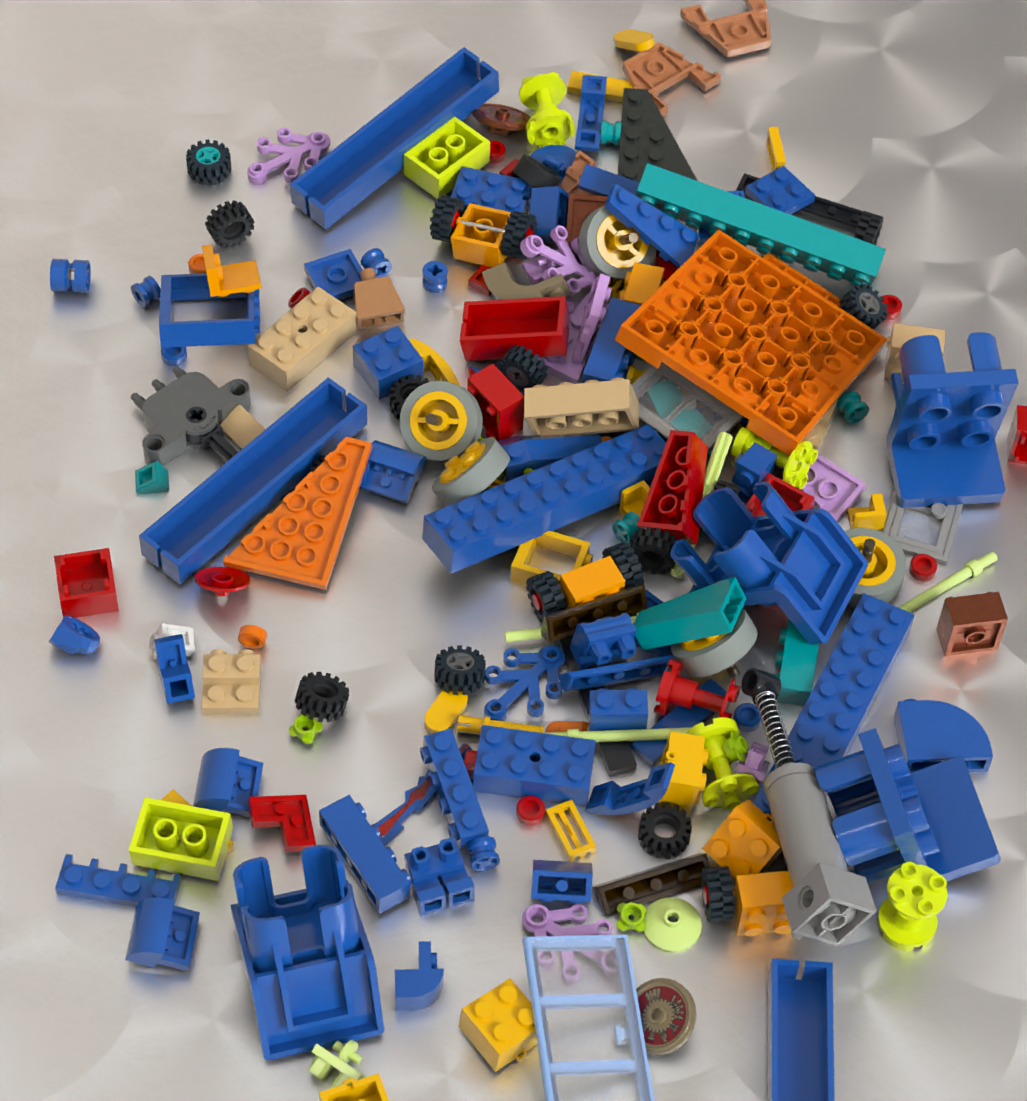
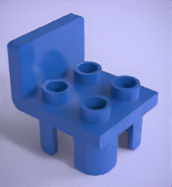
M979 332L971 333L968 336L967 345L973 371L946 373L940 342L935 335L918 336L902 345L899 359L904 384H902L900 373H892L891 384L896 411L887 434V450L899 507H928L935 503H942L944 505L995 503L1002 500L1005 493V485L995 437L1019 382L1016 369L1002 370L996 338L993 335Z
M758 482L753 488V493L761 501V507L766 513L764 516L754 517L737 494L730 488H720L706 495L693 512L696 522L716 545L706 564L685 539L677 540L670 553L671 558L694 584L690 592L730 577H736L747 598L744 606L761 604L764 607H769L777 603L809 644L827 643L868 567L866 558L828 511L821 508L791 511L769 482Z
M874 728L858 734L863 750L814 767L819 786L824 792H827L837 816L833 821V828L844 858L848 865H853L857 875L866 877L868 884L891 876L895 870L901 868L906 862L930 867L942 875L947 882L996 865L1001 861L963 757L957 756L911 772L900 744L884 748L878 732Z
M314 845L302 849L301 860L306 889L274 895L269 863L264 857L247 860L238 865L233 872L238 903L230 905L252 992L260 1044L266 1060L312 1051L316 1044L326 1048L333 1046L336 1041L343 1044L350 1040L356 1041L383 1034L385 1030L373 953L354 900L352 885L346 880L342 855L333 846Z

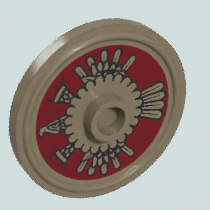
M656 978L641 984L636 989L646 1053L653 1055L671 1053L688 1040L696 1022L694 999L682 984L672 979Z

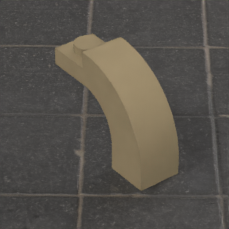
M505 262L482 272L485 283L496 300L568 297L572 295L570 287L562 274L534 285L525 286L516 283L513 273Z

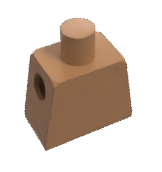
M373 268L362 270L360 272L362 281L354 283L353 290L357 331L404 322L405 308L391 279L387 276L377 278Z

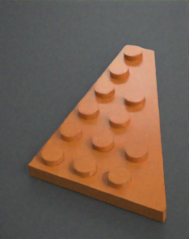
M345 437L337 445L336 450L330 452L324 458V462L313 473L310 472L296 486L292 493L287 494L282 499L283 502L271 514L268 513L254 527L252 533L246 535L240 541L241 544L229 556L226 555L224 557V566L326 590L373 448L372 443Z

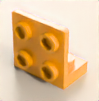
M212 244L202 246L211 297H226L238 292L250 293L262 288L255 260L221 266L219 253H213Z

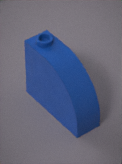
M915 699L898 701L894 714L898 744L901 746L911 772L957 756L964 758L969 772H988L993 759L991 744L984 728L968 712L942 701Z

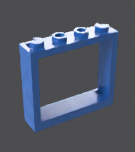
M206 273L161 275L159 312L161 348L255 344V334L260 333L259 289L250 293L238 292L226 297H211ZM226 298L247 299V319L172 322L173 301Z

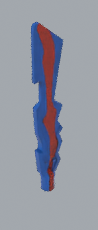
M466 743L459 748L463 760L466 751L472 750ZM429 768L425 776L419 777L416 787L405 791V803L374 824L381 834V841L385 847L404 829L401 823L413 811L420 812L436 795L437 789L433 790L429 780Z

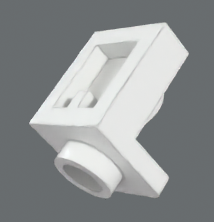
M161 623L149 640V648L153 652V660L157 661L154 639L182 634L184 638L186 656L191 657L195 652L193 628Z

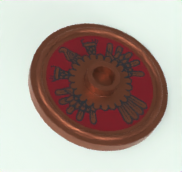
M483 104L473 110L472 113L477 121L490 126V132L506 137L511 130H526V124L531 118L521 110L500 104Z

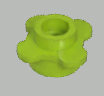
M309 714L305 716L299 715L295 719L294 725L289 727V734L292 737L297 736L302 739L304 744H311L314 741V736L323 730L321 722L316 721L315 718L313 720L308 719Z
M735 731L730 732L731 737L723 742L725 753L732 761L739 760L743 763L746 761L745 756L749 753L748 743L742 736H738Z
M621 903L618 905L619 921L616 924L617 928L623 932L627 929L635 930L638 933L643 932L646 928V923L644 922L645 906L637 903ZM630 915H632V916L634 917L633 920H630V919H629V916H630Z

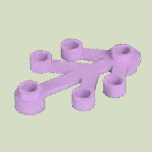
M280 128L277 131L279 143L302 145L298 147L271 144V140L268 138L258 139L257 151L259 153L280 154V156L264 164L259 162L251 164L247 170L248 181L253 185L264 184L267 181L268 172L290 162L289 167L284 170V180L287 183L293 182L299 177L298 170L302 155L310 152V157L304 160V169L307 171L312 167L310 164H316L319 161L320 154L328 150L330 147V137L323 132H314L309 136L292 134L289 128Z
M559 225L550 232L552 240L556 242L562 254L543 245L542 239L537 235H529L521 241L520 249L526 257L533 258L540 254L561 265L557 269L551 267L544 271L543 280L551 278L550 274L552 277L558 274H562L565 277L576 273L582 276V278L578 280L571 278L566 281L572 295L584 287L591 290L592 283L598 275L594 274L582 259L578 244L579 237L571 242V248L578 254L582 265L577 262L566 241L568 232L565 227Z
M535 904L528 907L522 916L523 926L527 931L534 933L535 937L547 936L546 933L551 936L612 934V924L605 919H601L594 924L562 928L556 924L557 922L567 920L576 925L583 924L587 919V909L582 904H575L571 908L549 911L543 905ZM579 911L583 913V916L576 917L573 913ZM540 918L542 922L535 923L532 919ZM606 927L608 931L602 933L598 930V928ZM577 951L599 965L604 976L608 978L618 977L617 969L610 970L607 968L610 964L616 966L614 951L606 953L601 951ZM537 952L538 966L542 969L550 968L554 963V953ZM559 952L563 967L561 979L565 984H575L579 979V968L574 963L572 952ZM546 955L550 957V960L542 961L540 957ZM567 971H572L575 973V976L568 977L565 975V973Z

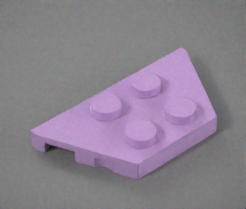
M600 274L592 283L571 361L582 363L592 336H596L599 324L604 319L606 313L604 305L605 302H608L612 288L608 287L610 276Z

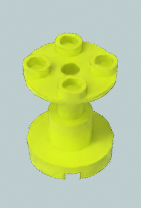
M550 72L548 74L525 77L519 90L521 103L527 108L535 110V115L526 124V134L530 144H537L539 148L548 145L564 146L566 140L570 136L572 139L575 134L572 116L556 106L563 100L567 91L565 82L560 79L558 73Z
M742 427L731 450V455L735 456V461L740 453H746L756 442L777 454L776 465L784 468L783 481L798 489L804 488L808 481L807 473L810 466L814 464L818 456V450L813 448L811 442L802 441L793 450L791 455L788 456L748 428Z
M730 718L712 719L714 724L704 726V723L701 722L689 729L686 734L705 737L704 748L708 749L706 767L709 770H714L717 779L708 785L702 793L704 806L725 807L726 810L731 811L741 804V801L757 793L760 788L755 777L750 774L733 775L730 766L733 761L725 753L723 742L731 737L730 732L735 731L738 736H741L737 723Z
M913 862L904 863L901 868L892 873L887 884L888 898L882 903L877 916V925L883 933L882 937L889 945L900 950L910 951L914 947H924L931 942L938 925L936 914L944 908L948 896L947 882L942 875L930 867Z

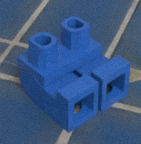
M622 613L617 617L610 616L596 619L592 623L577 624L569 648L579 670L593 665H602L633 657L636 651L634 637L637 630L627 613Z
M444 839L439 844L426 848L420 846L404 854L405 869L412 880L410 887L420 917L446 909V901L449 908L474 901L475 886L471 876H468L464 867V862L455 839ZM465 892V893H464L462 896H460V897H454V896H453V895H456V894ZM436 901L432 905H425L426 903Z

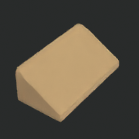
M241 405L236 406L220 425L223 428V433L241 450L266 430Z

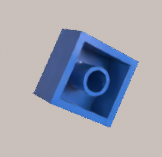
M398 325L353 345V366L378 400L389 396L393 383L395 381L399 382L401 377L407 380L408 375H412V379H416V376L420 375L421 380H424V360Z

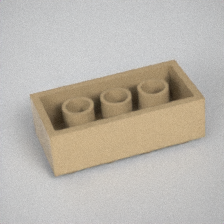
M317 287L257 337L255 344L248 345L249 365L288 392L357 333L356 312L320 287Z
M620 377L601 382L588 380L585 383L579 384L563 382L557 386L535 385L532 388H524V418L534 435H585L632 431L639 428V400L630 380Z

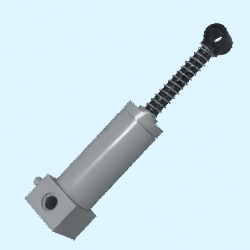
M750 668L742 678L741 689L744 694L752 697L753 703L758 707L770 752L776 765L775 770L769 773L764 780L763 788L793 888L782 897L791 934L796 940H800L805 936L839 946L877 912L866 877L850 873L833 828L830 810L824 792L819 786L814 767L805 763H795L796 759L793 757L792 747L789 746L790 741L787 740V730L784 728L785 724L783 723V718L780 717L781 712L776 700L781 690L780 678L763 670Z

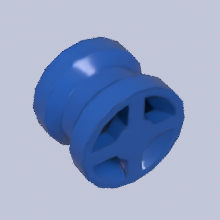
M379 248L367 251L360 261L364 269L373 268L377 278L387 276L392 269L391 262L384 258V253Z
M439 261L426 263L422 269L424 289L431 293L442 292L447 287L448 271L446 265Z
M151 276L145 277L140 284L135 283L131 285L133 297L143 308L147 307L150 301L160 299L161 288Z
M481 836L468 842L467 850L472 855L470 863L473 870L487 871L499 865L500 858L495 852L496 841L493 837Z

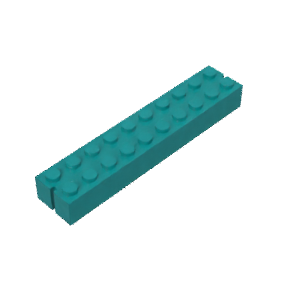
M649 163L646 165L636 196L673 219L686 222L685 225L692 229L699 230V228L708 230L710 235H713L719 229L745 247L747 245L755 247L756 251L766 255L768 252L780 256L779 259L786 263L793 264L797 262L802 264L803 268L808 271L817 272L819 270L827 273V277L833 280H847L851 282L850 284L853 287L857 284L859 286L865 284L866 287L872 285L886 251L885 248Z

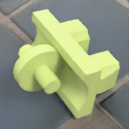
M350 1040L346 1045L339 1041L335 1042L333 1049L340 1053L338 1057L318 1044L311 1051L316 1054L309 1067L311 1073L325 1080L333 1066L341 1071L332 1087L342 1085V1082L348 1078H354L356 1081L366 1077L348 1065L350 1060L359 1065L363 1059L362 1056L356 1053L358 1043L354 1040Z

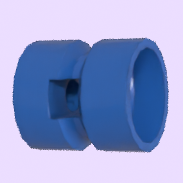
M52 259L50 266V288L52 292H67L68 289H72L74 293H89L91 282L89 260H74L72 263H69L68 259ZM71 272H74V280H71Z

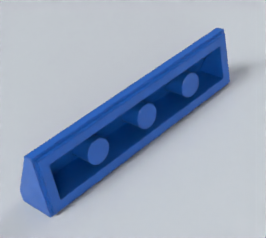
M672 655L567 672L559 674L558 678L563 691L569 692L663 676L665 670L669 671L668 662L674 658Z

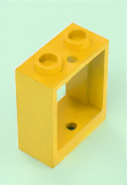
M547 531L542 536L519 546L511 565L510 581L527 586L526 581L528 578L546 572V570L529 566L536 546L576 557L577 559L572 569L574 570L592 563L593 555L590 554L591 543ZM553 573L554 577L558 579V584H560V575Z

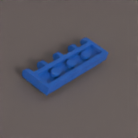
M66 854L55 889L57 894L136 907L140 901L154 897L174 899L176 902L182 874L175 873L173 881L155 878L156 869L150 868L147 876L126 873L127 864L123 863L120 864L118 871L98 868L99 860L94 858L91 859L89 866L73 864V855Z

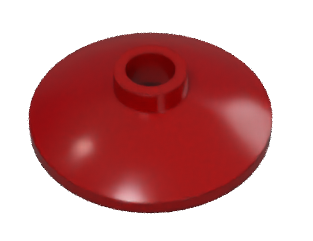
M209 567L195 574V582L204 589L214 591L215 595L228 596L230 592L248 587L250 576L244 571L235 568Z

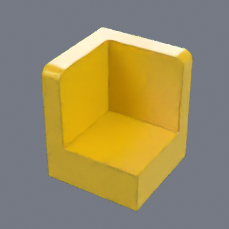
M644 480L621 492L619 510L624 516L631 511L640 517L650 487Z
M882 493L871 494L869 507L848 509L847 515L850 529L869 528L877 531L883 530L887 514Z

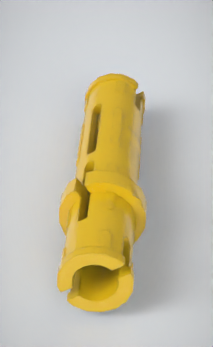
M459 714L458 723L470 724V726L457 725V733L480 735L482 725L543 733L544 726L490 720L489 716H485L483 719L463 716Z

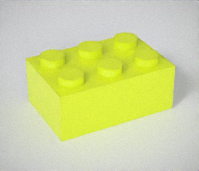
M454 117L404 153V175L438 199L441 195H446L454 189L462 166L480 170L489 163L490 141Z
M144 797L129 847L132 864L219 881L233 831L231 814Z

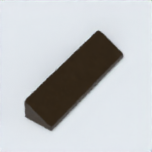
M640 584L546 615L542 623L541 636L550 643L574 635L576 626L579 623H592L596 619L610 616L617 617L622 613H627L629 616L647 609L645 585Z
M698 853L593 886V891L603 915L606 916L616 913L617 907L621 903L644 904L699 887L702 882V869L711 867L707 854Z

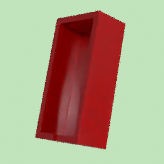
M566 296L464 302L463 323L461 324L459 341L465 361L502 359L507 351L515 345H518L519 348L525 346L526 351L531 349L533 350V355L537 353L540 357L567 356L570 313Z

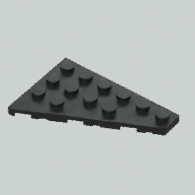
M624 88L618 175L640 182L646 165L649 163L698 181L648 89Z

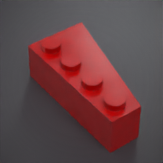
M670 431L637 523L639 529L643 528L646 531L647 527H652V530L656 531V528H659L661 533L667 531L669 532V537L674 535L676 541L685 539L690 545H697L699 524L694 519L693 512L703 497L708 446L694 432Z

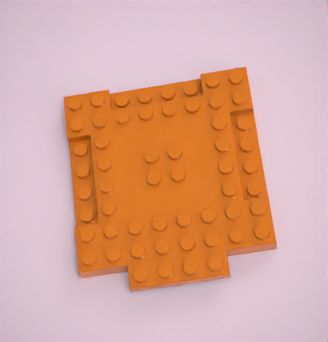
M718 229L621 325L615 341L657 369L663 363L672 370L678 372L740 415L749 419L750 421L746 428L790 456L793 450L813 432L817 423L853 381L859 378L880 354L887 342V338L839 308L841 305L839 303L840 298L768 252L762 258Z

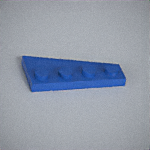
M615 184L610 189L604 207L627 228L633 227L645 244L651 243L657 248L662 259L666 262L670 260L678 267V270L694 254L700 234L621 186Z

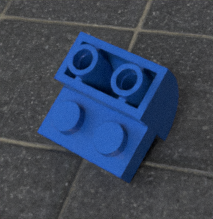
M374 440L359 489L408 504L414 485L419 482L427 461L426 456Z
M216 748L207 751L202 756L193 806L220 812L227 811L250 818L248 800L249 797L258 796L263 763L239 756L240 750L233 748Z
M154 897L140 901L136 905L125 960L152 968L157 964L187 971L191 963L200 912L175 906V900L169 898Z

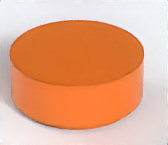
M203 254L192 256L188 262L190 274L206 273Z
M255 625L242 626L238 635L240 644L250 649L262 648L267 638L266 631Z

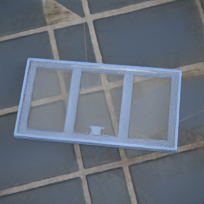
M627 935L537 936L523 938L522 942L545 1101H654Z

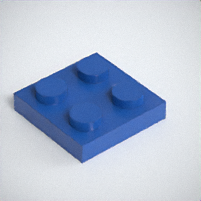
M784 165L747 185L745 193L754 202L790 215L811 204L815 199V194Z
M351 249L304 264V271L314 289L320 287L338 300L353 296L354 283L362 281L360 276L362 268Z

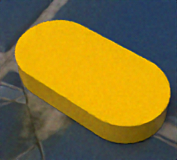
M633 29L622 30L613 36L616 47L637 52L646 51L655 44L653 34Z
M443 689L425 714L424 725L426 730L432 734L453 728L458 721L459 714L462 715L467 708L468 696L463 695L462 691H458V695H454L453 690L447 693Z

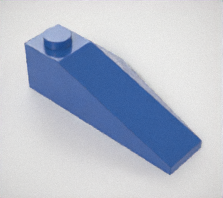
M600 435L513 436L497 441L510 456V461L503 470L506 482L524 475L523 472L527 468L537 470L603 443Z

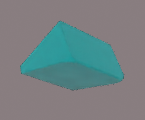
M158 461L135 470L136 492L144 494L168 491V470Z

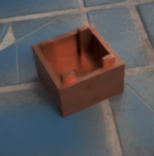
M569 194L568 237L566 241L570 248L572 240L579 237L585 219L594 210L605 206L607 197Z
M999 592L945 598L936 628L944 656L998 650L1008 621Z

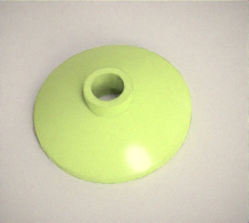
M675 897L661 898L653 902L646 909L644 915V922L646 923V928L643 931L644 935L653 946L666 952L684 951L693 946L700 936L702 928L700 915L694 906L683 899ZM673 917L676 918L678 921L670 922L668 918Z

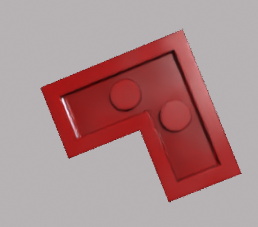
M306 794L249 797L248 809L252 828L281 827L285 852H299L305 847L316 845Z

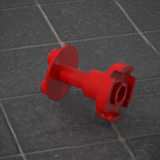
M673 659L669 660L668 667L672 669L670 672L664 671L655 700L660 705L654 707V713L666 716L671 704L690 710L693 705L720 713L719 718H732V713H729L728 710L731 702L736 703L741 689L740 686L736 685V679H732L724 697L699 689V682L680 677L682 662Z

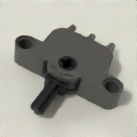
M175 366L172 369V372L178 378L166 386L158 379L153 380L152 386L157 392L146 400L138 393L131 395L134 404L143 411L144 425L149 432L142 441L144 460L147 465L158 461L164 466L190 448H203L206 450L211 447L226 462L238 453L223 437V428L220 425L236 406L241 405L246 411L250 408V388L247 381L234 379L218 388L204 374L199 372L187 373L179 366Z

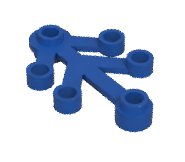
M554 645L544 646L538 653H520L517 649L509 648L504 652L503 662L507 667H516L518 664L535 665L530 670L501 671L498 666L494 665L487 667L485 670V681L490 685H496L499 682L516 683L499 699H493L486 703L484 718L489 716L490 720L505 721L507 707L527 688L529 695L527 713L531 717H540L544 712V702L540 699L539 677L547 671L548 683L546 684L545 694L549 699H559L562 696L563 688L559 682L558 670L564 665L565 654L561 648ZM514 656L516 659L510 660L507 657ZM495 673L498 676L490 677L489 674ZM551 688H557L558 691H557V692H552V691H550L549 689H551ZM536 705L539 706L540 709L534 710L531 707ZM492 708H498V709H500V710H499V711H493V710H491V709H492Z

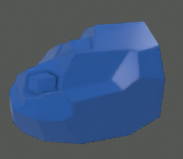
M65 615L50 638L49 643L69 654L78 652L89 654L95 652L98 648L100 636L92 627L79 619Z

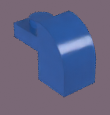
M182 634L154 639L158 670L167 704L195 698Z
M431 941L419 942V969L395 970V1011L424 1009L432 1005L439 998L443 989L444 969H437V952L431 953Z

